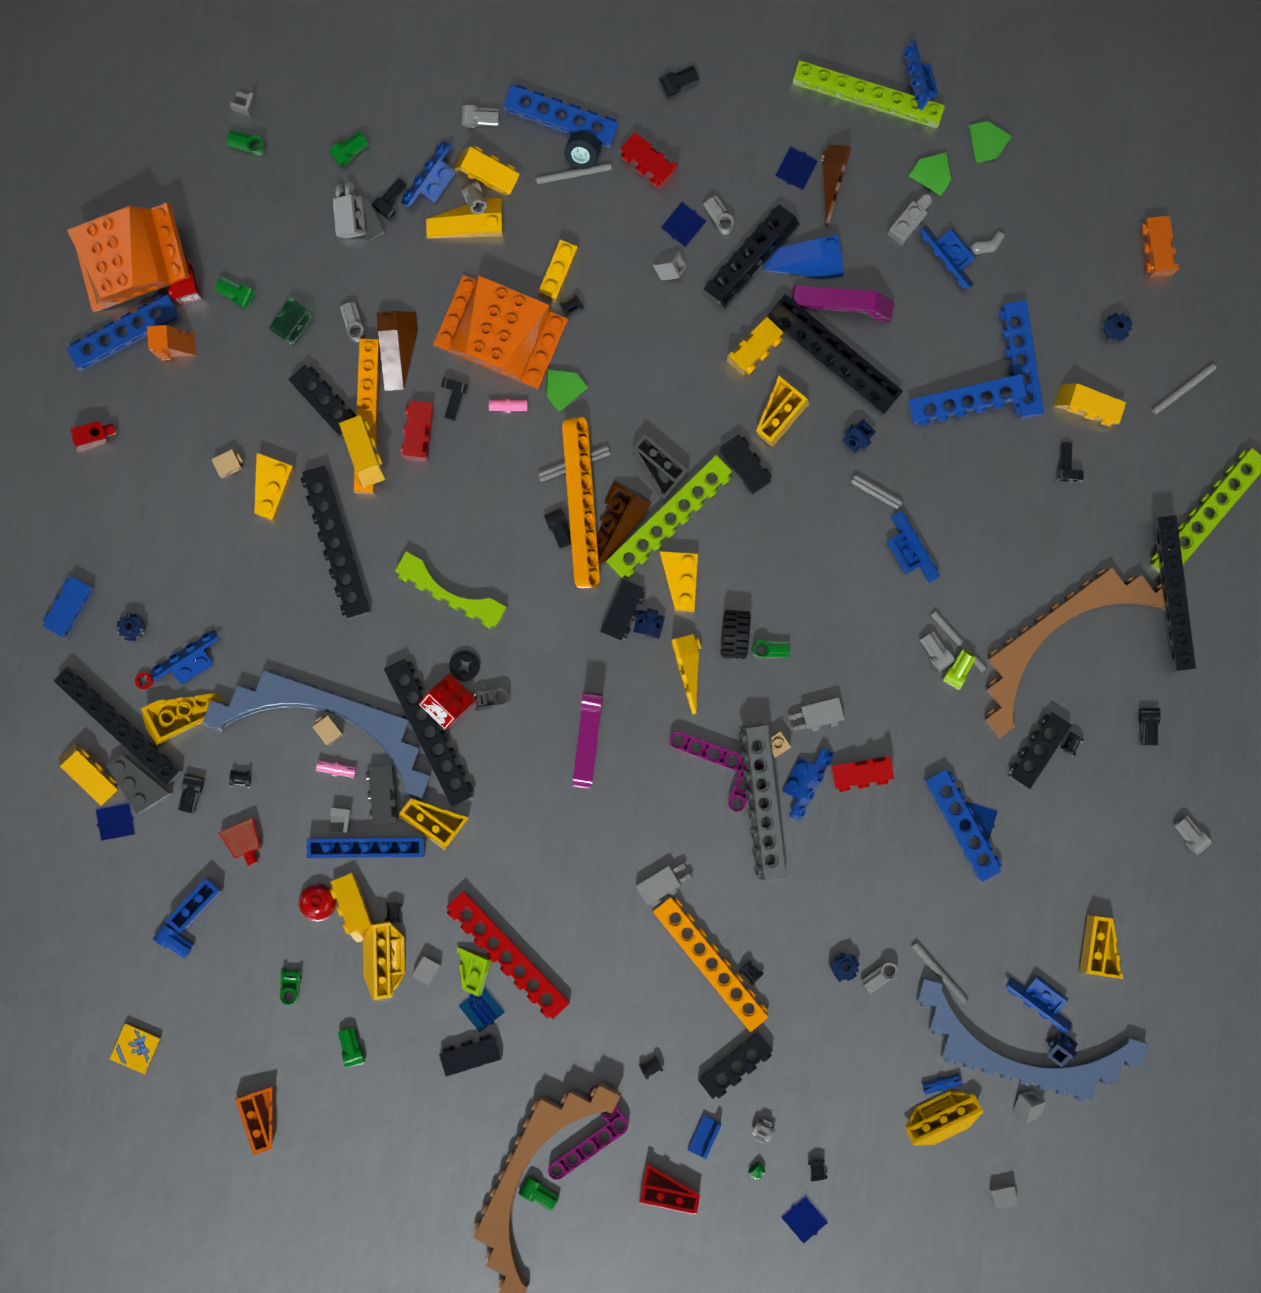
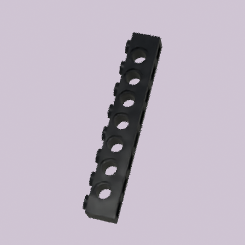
M786 294L767 315L776 326L883 414L887 412L903 392L902 389Z
M323 465L302 472L303 477L300 479L303 488H307L309 493L306 496L309 507L313 506L314 509L312 518L314 524H318L320 532H317L319 541L324 543L326 550H323L326 562L330 561L331 568L328 570L331 579H335L337 584L334 587L337 598L341 597L343 605H340L342 615L346 616L347 619H352L371 613L327 469ZM315 484H322L323 489L320 493L313 492ZM321 502L328 503V509L324 512L319 511L318 508ZM327 520L334 522V526L330 530L324 528V523ZM333 538H338L340 541L337 548L330 547V541ZM343 556L345 558L343 566L335 564L337 557ZM346 574L350 575V583L343 585L341 577ZM349 593L356 594L355 602H347L346 598Z
M1177 515L1157 517L1153 521L1172 672L1196 669Z
M402 659L384 668L451 807L473 797L472 792H474L470 781L466 783L463 777L466 773L462 765H457L454 759L457 757V754L453 747L449 748L446 742L449 738L445 730L441 731L438 723L428 713L424 720L417 718V712L423 709L419 705V702L424 698L421 692L423 685L419 678L415 679L412 673L415 669L411 661L407 662L406 659ZM403 675H408L410 678V682L406 686L400 684V678ZM412 692L418 694V700L415 703H410L408 700V696ZM430 726L435 729V735L431 738L425 735L426 728ZM436 744H442L444 747V751L440 755L435 754L433 751ZM445 761L452 763V769L449 772H445L442 769V764ZM454 778H458L461 782V786L458 789H453L450 785L451 780Z
M66 667L54 680L64 692L165 785H171L183 772L74 670Z

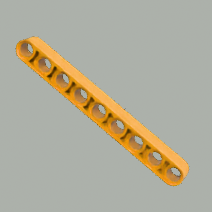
M584 417L567 418L562 423L574 582L578 588H595L600 583L588 423Z

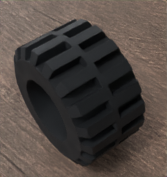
M725 610L720 649L722 658L746 659L751 624L749 611Z

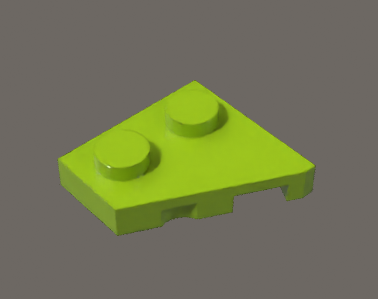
M459 946L457 947V953H460L461 959L459 971L462 977V990L476 996H481L492 959Z

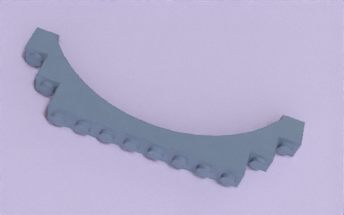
M273 670L263 671L255 692L252 687L246 685L242 687L237 686L229 707L227 703L216 700V702L210 701L203 724L220 732H223L224 727L240 718L267 709L282 707L316 709L348 720L370 735L388 754L405 787L404 795L423 800L430 776L424 770H413L419 754V748H417V744L409 741L403 743L409 726V720H406L407 717L396 713L394 716L389 714L388 710L378 707L374 709L370 707V704L359 701V703L354 702L351 697L341 695V697L333 695L334 692L331 690L323 689L322 691L316 689V686L311 683H298L297 679L287 676V678L281 677L278 672Z
M922 978L916 1000L921 1002L920 1006L930 1009L932 1005L934 1006L929 1028L933 1030V1034L944 1036V1033L947 1034L941 1052L945 1062L956 1064V1061L964 1063L963 1067L974 1070L975 1067L982 1068L983 1073L993 1075V1072L1001 1074V1078L1012 1080V1077L1020 1079L1019 1083L1030 1086L1031 1083L1038 1085V1089L1049 1091V1088L1057 1090L1056 1094L1066 1097L1068 1094L1075 1095L1076 1100L1086 1102V1099L1092 1100L1098 1078H1100L1099 1082L1111 1085V1082L1117 1083L1123 1061H1125L1124 1065L1136 1068V1065L1142 1066L1148 1043L1126 1037L1124 1043L1098 1058L1069 1066H1036L1009 1059L987 1048L965 1029L950 1008L942 991V983Z

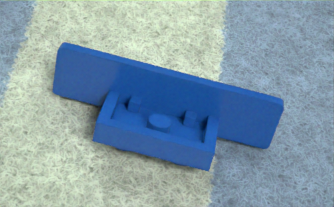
M911 40L908 46L905 47L903 55L906 60L907 71L910 75L915 101L917 102L918 109L923 110L930 98H936L938 91L931 65L921 63L916 41Z
M443 141L437 145L434 155L426 161L421 174L414 178L412 187L403 194L401 204L410 207L419 193L431 202H436L456 173L455 170L442 161L453 146L451 143Z
M928 226L919 229L922 233V239L926 243L931 244L933 252L937 257H941L944 260L945 267L949 272H953L956 275L959 285L966 289L972 287L974 284L963 269L976 259V256L956 231L952 228L940 239H937Z
M902 510L899 511L891 519L900 534L886 542L905 575L920 567L930 583L940 577L938 568L932 562L928 551L921 543L908 517Z
M212 630L211 632L204 633L197 641L187 644L185 649L173 653L165 662L156 664L150 671L154 681L171 671L182 685L213 665L212 660L204 649L219 640L216 631Z
M822 748L815 764L799 757L782 791L797 799L789 815L791 818L800 822L805 816L807 807L814 798L819 783L824 778V772L832 762L834 753L830 750Z
M1038 975L1027 988L1012 977L1008 979L1006 988L1012 995L1018 996L1026 1006L1035 1009L1042 1018L1051 1021L1058 1030L1065 1033L1070 1031L1072 1023L1058 1013L1068 1001L1065 995Z

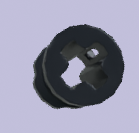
M576 294L565 303H559L567 318L579 309H584Z
M1070 732L1068 740L1060 749L1075 757L1078 747L1085 740Z
M231 769L229 785H244L246 788H250L251 771L237 772Z
M386 902L387 918L384 919V922L401 923L400 912L403 904Z
M751 960L747 961L738 971L750 980L751 985L764 974L752 965Z
M656 1056L645 1064H639L646 1080L649 1079V1076L659 1071H664Z
M825 1159L808 1161L812 1174L811 1181H821L828 1178L825 1175L823 1164Z

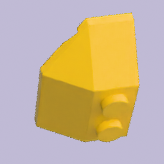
M390 922L371 924L363 937V977L372 1000L375 1001L392 998L394 991L405 975L404 936Z
M950 1090L915 1107L905 1130L913 1146L935 1145L970 1128L983 1113V1109L975 1094Z

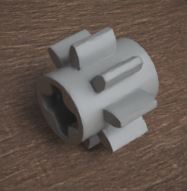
M763 1119V1122H756L752 1134L756 1135V1141L764 1143L765 1140L770 1142L775 1128L771 1127L772 1122Z

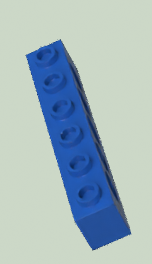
M522 85L510 86L503 105L504 111L572 135L580 131L589 132L596 136L601 145L608 148L612 147L619 127L616 119L605 116V118L600 117L597 112L592 110L583 111L578 105L572 103L566 105L562 103V100L555 97L549 99L544 97V94L539 91H527V88ZM527 98L531 100V103L528 106H523L521 101ZM541 105L549 107L547 112H540L538 109ZM560 111L567 113V116L563 119H559L556 115ZM581 117L585 122L582 125H577L574 122L575 119ZM595 124H600L603 128L597 132L592 127Z
M168 294L159 295L154 298V302L140 305L137 311L132 314L130 312L125 313L117 322H108L103 326L102 330L98 332L94 330L86 335L87 338L71 342L69 344L70 347L66 349L76 368L82 371L148 335L147 326L168 325L181 318ZM161 309V315L154 318L152 316L153 311ZM144 318V324L137 327L135 324L136 320ZM127 327V333L120 336L119 329ZM110 336V342L103 345V337ZM93 345V351L86 354V346Z
M1027 300L1004 303L1002 309H999L1001 321L1004 320L1005 328H1002L1003 338L1007 339L1008 345L1005 347L1006 357L1010 358L1011 364L1008 366L1009 376L1027 375L1029 380L1028 383L1024 384L1026 393L1031 395V402L1024 401L1014 405L1015 414H1018L1019 419L1042 416L1044 409ZM1012 318L1019 320L1020 325L1018 327L1011 325L1010 320ZM1020 337L1023 344L1021 346L1015 345L1013 338ZM1019 355L1023 356L1026 360L1025 364H1019L1016 361V357Z
M1019 374L910 399L909 404L913 422L923 426L930 424V420L937 419V422L949 419L948 416L952 415L963 417L969 411L980 413L986 411V408L991 406L994 409L1005 407V403L1012 402L1013 405L1024 402V399H1027L1023 375ZM1008 387L1012 390L1009 397L1001 396L1003 388ZM985 392H991L993 395L992 399L988 402L982 400V395ZM966 396L973 397L974 402L972 405H964L963 400ZM948 400L955 402L952 410H946L944 407ZM932 404L936 406V411L930 415L926 413V407Z
M944 769L927 778L924 782L979 882H983L1002 871L1000 869L1002 863L998 856H993L991 852L993 847L990 841L983 838L981 833L984 831L980 823H975L972 818L974 812L970 805H965L963 801L965 796L962 790L955 787L953 782L956 780L952 772H947ZM944 785L949 786L951 789L950 795L946 797L941 793V788ZM954 802L960 805L958 813H953L950 810V806ZM963 819L969 822L967 830L960 828V822ZM972 836H976L979 840L976 847H971L969 844V839ZM982 853L988 856V861L985 864H981L978 861V857Z
M424 837L307 839V858L425 857Z

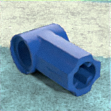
M163 923L153 937V940L185 959L194 944L177 934L178 932L174 928Z

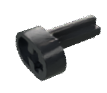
M398 178L381 198L377 197L371 205L387 220L392 221L398 213L390 204L407 184Z
M443 377L441 387L452 390L444 418L455 421L462 396L467 393L468 384Z
M1061 442L1060 470H1057V481L1073 483L1084 481V471L1072 469L1073 443Z

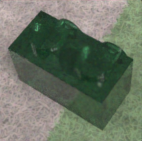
M290 298L283 305L278 316L272 320L268 329L293 346L314 317V314Z

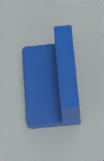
M703 1114L688 1151L706 1160L722 1125L721 1122Z

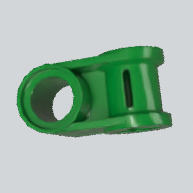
M282 967L280 975V1000L282 1003L291 1005L298 1001L302 969L286 970L285 967ZM288 990L294 993V999L291 1002L285 999V993Z

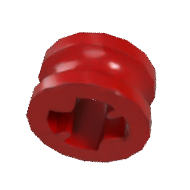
M142 672L135 677V684L139 689L146 690L152 687L154 680L151 674ZM145 675L147 676L146 680L149 681L148 685L144 684V686H142L140 678H144Z

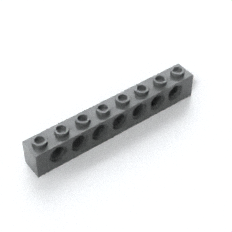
M763 723L741 726L738 737L742 744L741 759L745 766L743 777L747 783L745 794L749 801L748 817L752 824L750 834L754 841L752 852L756 858L755 874L764 881L786 877L769 728L767 724ZM756 740L757 747L753 750L752 743ZM756 760H759V766L755 769L754 763ZM758 779H761L762 784L757 788L756 782ZM763 798L764 804L759 807V800ZM766 817V823L762 826L761 819ZM765 836H768L769 840L764 845L763 839ZM770 855L771 860L766 864L765 859Z

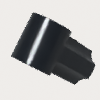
M694 66L676 73H667L659 78L666 97L673 96L683 88L700 81Z
M562 508L545 514V520L550 531L552 530L559 548L571 545V533Z
M1140 707L1138 716L1139 724L1141 725L1140 745H1158V725H1160L1161 720L1160 708Z
M185 773L181 785L182 794L178 810L195 813L199 794L203 790L204 777Z

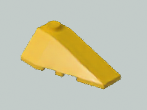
M484 198L487 208H485L484 213L479 215L472 213L469 204L427 218V238L503 236L502 198Z
M693 634L671 640L692 715L696 714L698 649H701L699 638H695Z
M219 693L158 700L141 708L146 730L154 746L156 747L203 723L210 701H222Z

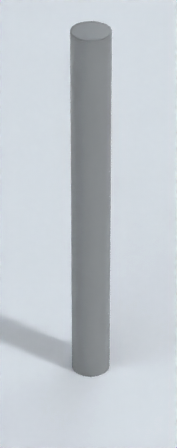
M611 163L594 165L588 169H573L538 176L536 181L537 184L608 171L612 170Z
M1213 363L1208 365L1153 407V413L1155 415L1160 413L1217 369Z
M935 611L931 617L961 650H967L977 657L942 616ZM977 657L973 664L983 672L987 667Z
M916 942L912 948L964 1005L968 1001L967 997L921 945Z

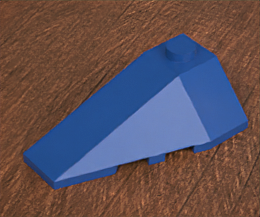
M839 235L779 247L764 264L765 271L790 273L805 277L810 276L818 279L842 277L844 273Z

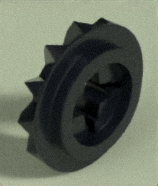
M463 650L452 656L449 669L456 679L468 681L479 673L480 662L474 653ZM460 659L465 663L472 661L468 666L469 673L464 669L458 671L459 667H461Z

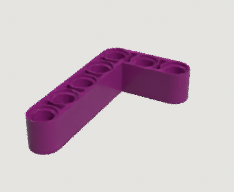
M793 286L791 297L802 308L860 312L879 321H892L894 301L874 291Z
M583 692L572 783L574 787L592 788L603 694Z
M682 732L671 734L669 743L673 748L738 772L728 800V807L735 812L743 810L747 803L745 791L738 788L739 781L744 779L743 771L745 770L741 754ZM675 735L683 737L682 745L676 746L673 744L672 739ZM695 741L701 744V750L697 753L693 752L690 748L691 743ZM716 748L719 751L717 759L709 757L710 749ZM729 755L737 757L736 765H728L726 760ZM755 761L754 764L756 769L758 768L759 764L757 761ZM736 797L742 800V806L738 809L733 808L731 805V801Z
M599 1083L593 1084V1085L590 1087V1089H589V1097H590V1095H591V1093H592L594 1087H595V1086L599 1087V1085H600ZM616 1105L612 1114L600 1113L606 1121L604 1125L550 1163L548 1174L552 1179L559 1180L628 1130V1120L618 1105ZM617 1120L625 1122L626 1125L623 1129L619 1130L614 1126ZM606 1131L610 1137L608 1140L602 1141L599 1138V1133ZM585 1143H592L594 1149L591 1152H586L583 1149ZM568 1155H577L578 1161L570 1163L567 1160ZM559 1165L562 1168V1173L559 1175L554 1174L551 1170L552 1167Z

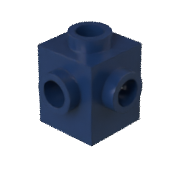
M1116 312L1108 316V321L1100 326L1110 343L1116 339L1121 341L1129 337L1128 333L1132 330L1131 326L1133 324L1129 316H1125L1124 312L1120 315Z
M862 419L855 426L851 424L845 431L847 435L842 441L856 453L861 448L865 450L872 443L869 439L876 431Z
M647 608V611L639 610L633 632L659 639L665 616L659 615L658 610Z
M126 613V617H120V621H117L116 630L119 632V636L124 637L126 641H136V638H142V634L145 633V622H143L142 618L137 617L138 614ZM128 623L132 624L131 630H127Z
M844 952L835 956V961L828 964L838 982L845 979L850 981L857 976L856 973L859 971L857 967L860 965L855 955L851 957L849 953L845 955ZM844 964H848V968L846 970H843Z
M1062 1032L1058 1037L1054 1036L1049 1042L1048 1046L1050 1049L1046 1057L1060 1067H1063L1076 1056L1077 1052L1075 1049L1078 1043Z

